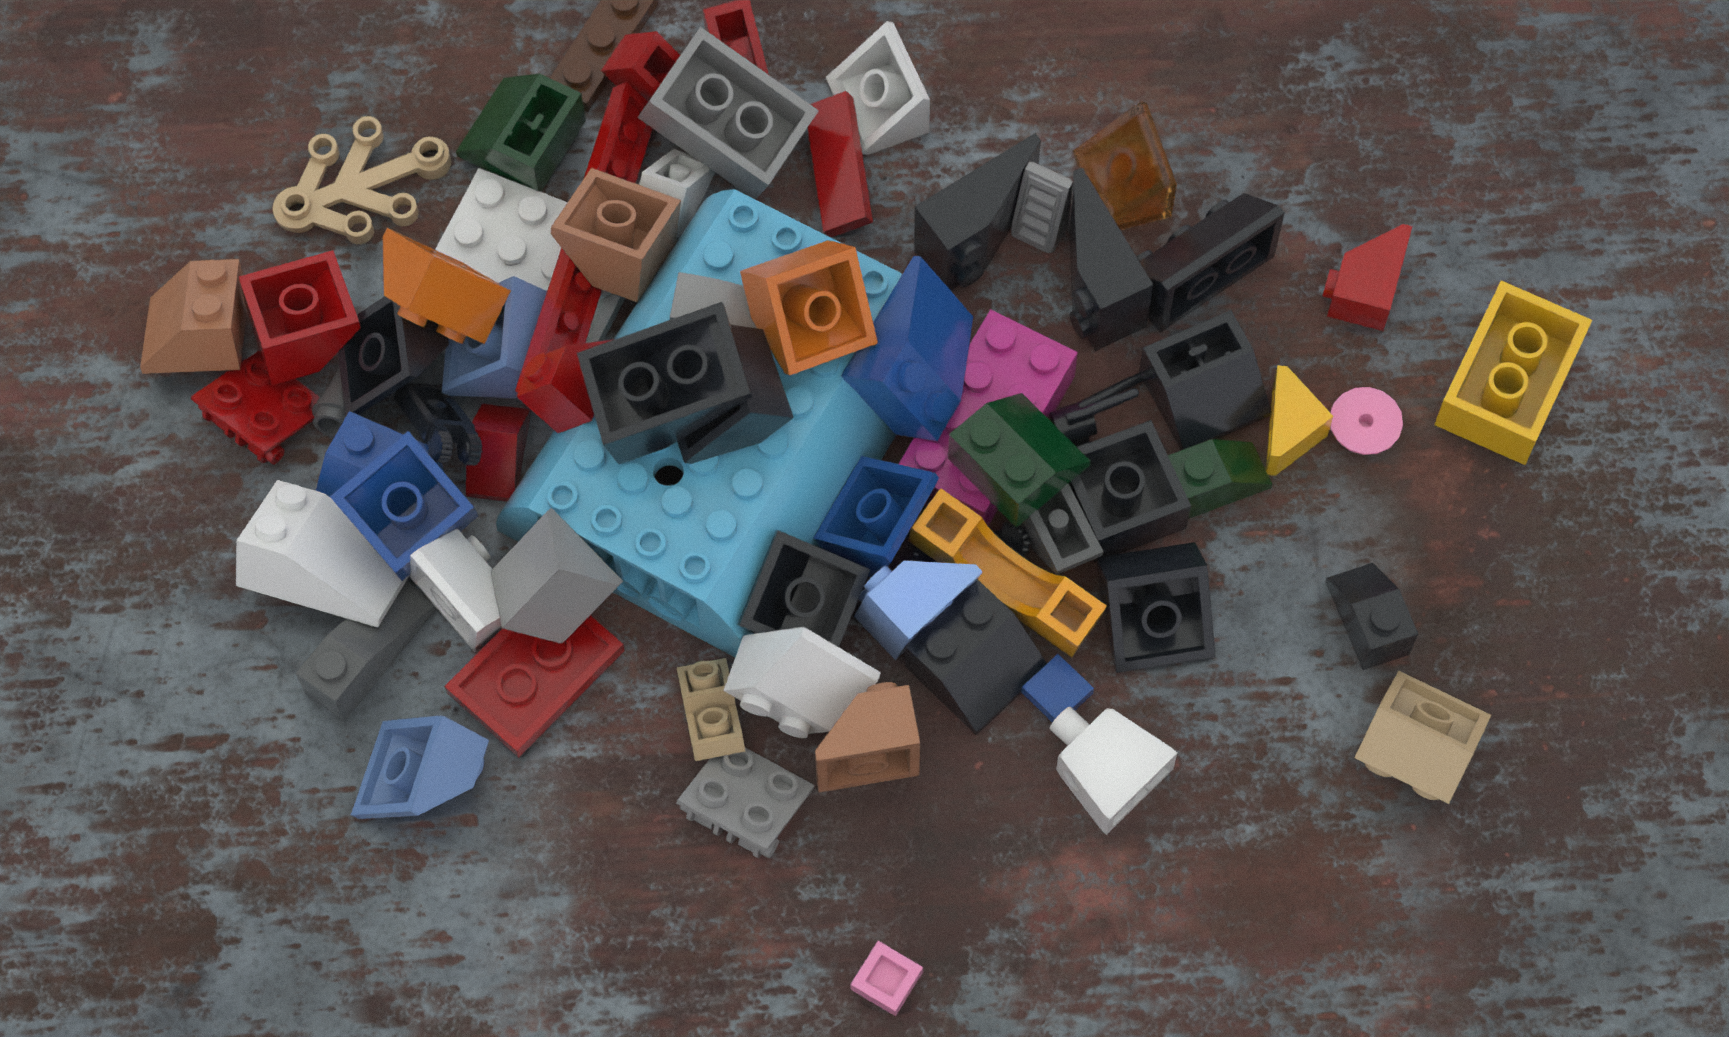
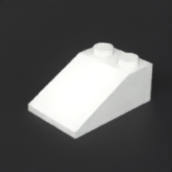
M280 480L276 481L236 540V586L377 628L409 577L407 576L401 581L329 496Z

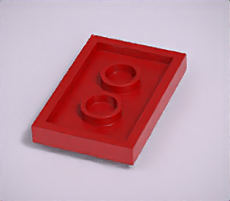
M591 615L562 644L502 628L444 688L450 697L517 757H520L625 651L624 645Z

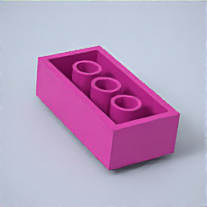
M990 309L969 345L962 399L938 441L914 438L899 462L900 465L934 472L939 477L924 506L927 507L940 488H942L980 515L987 526H989L998 509L948 459L949 434L986 403L1023 393L1050 420V412L1056 410L1075 377L1078 352Z

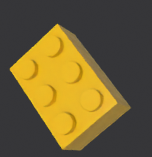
M1501 280L1448 389L1434 425L1526 465L1587 334L1592 319Z

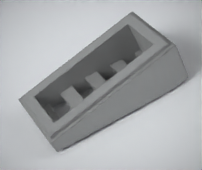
M1029 161L1024 171L1012 221V236L1046 253L1054 252L1068 228L1073 181L1046 167Z

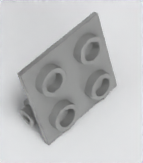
M745 748V752L710 758L678 798L677 804L680 805V810L687 813L686 819L689 821L695 820L709 829L714 827L713 834L717 836L723 830H726L728 832L726 841L729 843H733L738 837L740 838L738 845L753 852V856L759 858L761 855H764L767 858H771L779 844V840L776 838L812 792L815 785Z

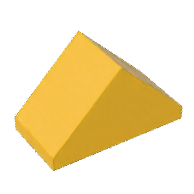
M1277 365L1272 384L1271 416L1266 460V472L1271 476H1276L1326 438L1334 417L1288 366Z

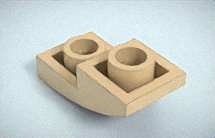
M726 658L713 661H699L692 665L677 667L695 761L745 752L735 697L724 691L730 674Z

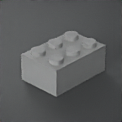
M700 27L637 118L756 200L769 186L819 110Z

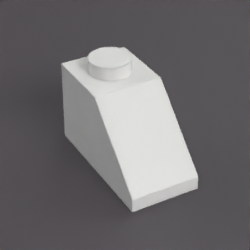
M673 149L642 172L639 185L681 200L677 230L678 238L696 214L715 172L690 154Z

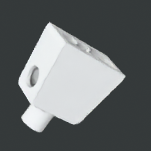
M1068 707L1056 717L1049 728L1067 745L1058 756L1056 769L1059 775L1106 835L1173 770L1177 752L1110 708L1105 709L1089 724L1075 710Z

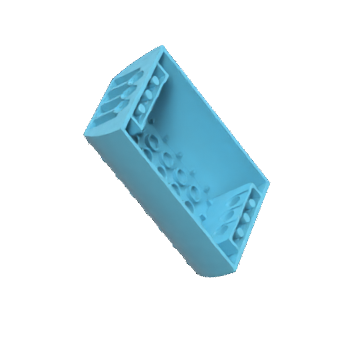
M735 189L714 193L701 204L614 339L670 320L678 272L715 278L743 286L741 270L827 240L841 242ZM856 251L874 322L902 273ZM771 352L794 418L761 443L688 464L684 463L678 443L676 442L665 449L618 464L602 443L594 415L590 422L561 433H557L555 430L552 432L498 515L496 521L497 531L519 542L535 523L552 508L623 580L613 593L723 652L736 657L743 635L754 634L737 624L776 530L823 549L813 538L860 457L865 456L881 460L896 434L841 377L855 352L790 376L784 373ZM664 466H675L683 472L682 479L671 486L658 483L655 480V475Z

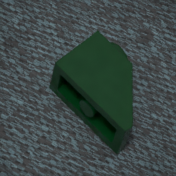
M1211 439L1168 455L1191 505L1188 519L1271 489L1273 485L1253 442Z

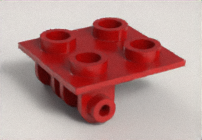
M259 351L242 361L240 370L227 371L191 396V400L202 411L203 419L208 422L212 421L224 431L228 438L235 437V443L242 447L248 444L247 449L254 453L261 463L269 462L272 465L278 463L285 453V449L280 446L281 443L313 421L312 408L319 399L317 394L297 379L271 385Z

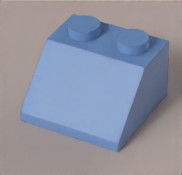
M903 561L893 571L885 565L864 585L865 589L859 596V600L862 603L854 617L896 660L905 652V646L974 584L983 571L976 564Z

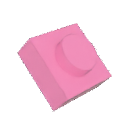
M878 941L852 981L851 990L896 1016L922 975L923 967Z

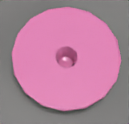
M1371 387L1354 388L1343 393L1333 403L1330 412L1334 416L1330 428L1337 442L1349 451L1361 455L1379 454L1390 449L1399 439L1403 427L1402 412L1395 400L1385 392Z

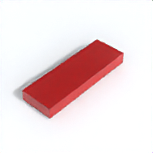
M847 91L810 104L819 111L807 127L823 232L831 238L873 223L854 98Z

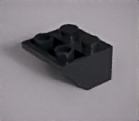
M1232 310L1143 347L1139 374L1180 450L1211 439H1218L1271 416V408L1254 350Z

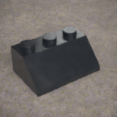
M1243 193L1230 202L1222 200L1215 204L1207 212L1205 219L1192 227L1184 225L1177 229L1169 237L1167 244L1155 252L1147 250L1139 254L1137 259L1153 283L1148 319L1161 333L1275 257L1285 214L1282 208L1274 203Z

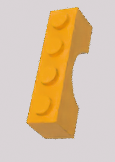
M940 488L911 527L908 539L910 543L939 563L976 564L983 571L977 580L1006 605L1018 620L1070 657H1073L1107 607L1066 576L1047 572L1016 553L991 531L980 515L942 488Z

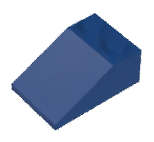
M913 256L873 322L878 344L856 351L841 377L896 435L938 441L962 399L973 316L922 257Z

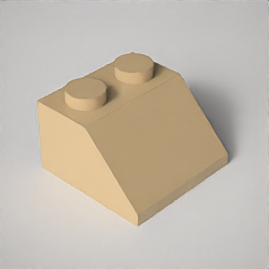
M1398 671L1376 711L1355 759L1365 763L1370 771L1379 776H1392L1411 785L1413 790L1424 798L1430 800L1439 799L1449 804L1491 715Z

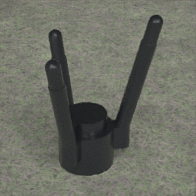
M1137 373L1081 401L1060 407L1059 410L1050 412L1051 422L1076 447L1093 442L1090 441L1089 436L1098 434L1093 415L1138 397L1139 390L1132 387L1143 382V379Z

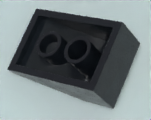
M1036 133L915 206L914 251L918 256L922 257L950 291L958 286L968 287L983 275L984 270L987 269L1012 228L1025 168L1029 161L1039 164L1041 140Z
M1081 167L1073 171L1069 215L1072 312L1069 313L1077 335L1081 339L1087 337L1093 349L1097 351L1146 328L1153 283Z
M723 302L577 353L602 443L618 464L665 449L753 397Z

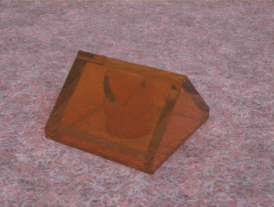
M1140 101L1073 150L1078 168L1082 167L1120 230L1172 217L1177 189L1175 177L1146 102Z

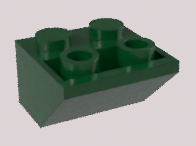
M540 73L503 78L456 150V155L493 174L541 192L586 122L582 94Z

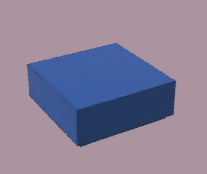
M1057 654L1022 686L1021 693L1053 722L1066 708L1071 707L1073 710H1076L1093 694L1094 688Z

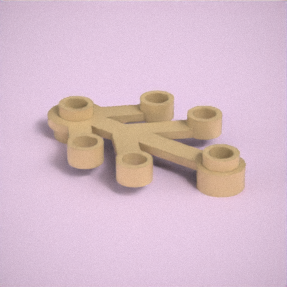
M371 116L361 117L353 125L355 141L335 183L318 189L327 167L333 165L338 160L339 149L336 140L328 134L316 135L309 142L308 149L311 158L298 185L283 190L274 200L273 214L275 220L282 228L294 233H303L309 231L314 226H318L342 234L354 244H364L373 237L374 227L370 216L363 211H354L345 216L327 209L328 207L344 202L389 217L396 225H411L417 220L419 214L416 200L413 196L407 193H399L390 197L372 190L413 173H417L428 180L443 177L451 167L449 149L441 139L425 137L413 146L411 153L363 171L373 149L382 143L384 135L381 124L376 118ZM365 129L376 130L375 134L370 137L361 136ZM323 146H329L332 148L331 151L325 155H319L316 153V151ZM427 151H438L437 154L431 158H426L422 156V154H424ZM295 204H304L303 208L299 211L289 210ZM402 205L411 207L410 211L406 214L395 212ZM357 223L367 225L361 232L351 231V227Z

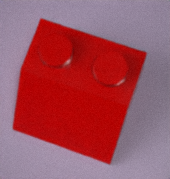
M333 250L238 277L246 311L271 385L320 372L361 328Z

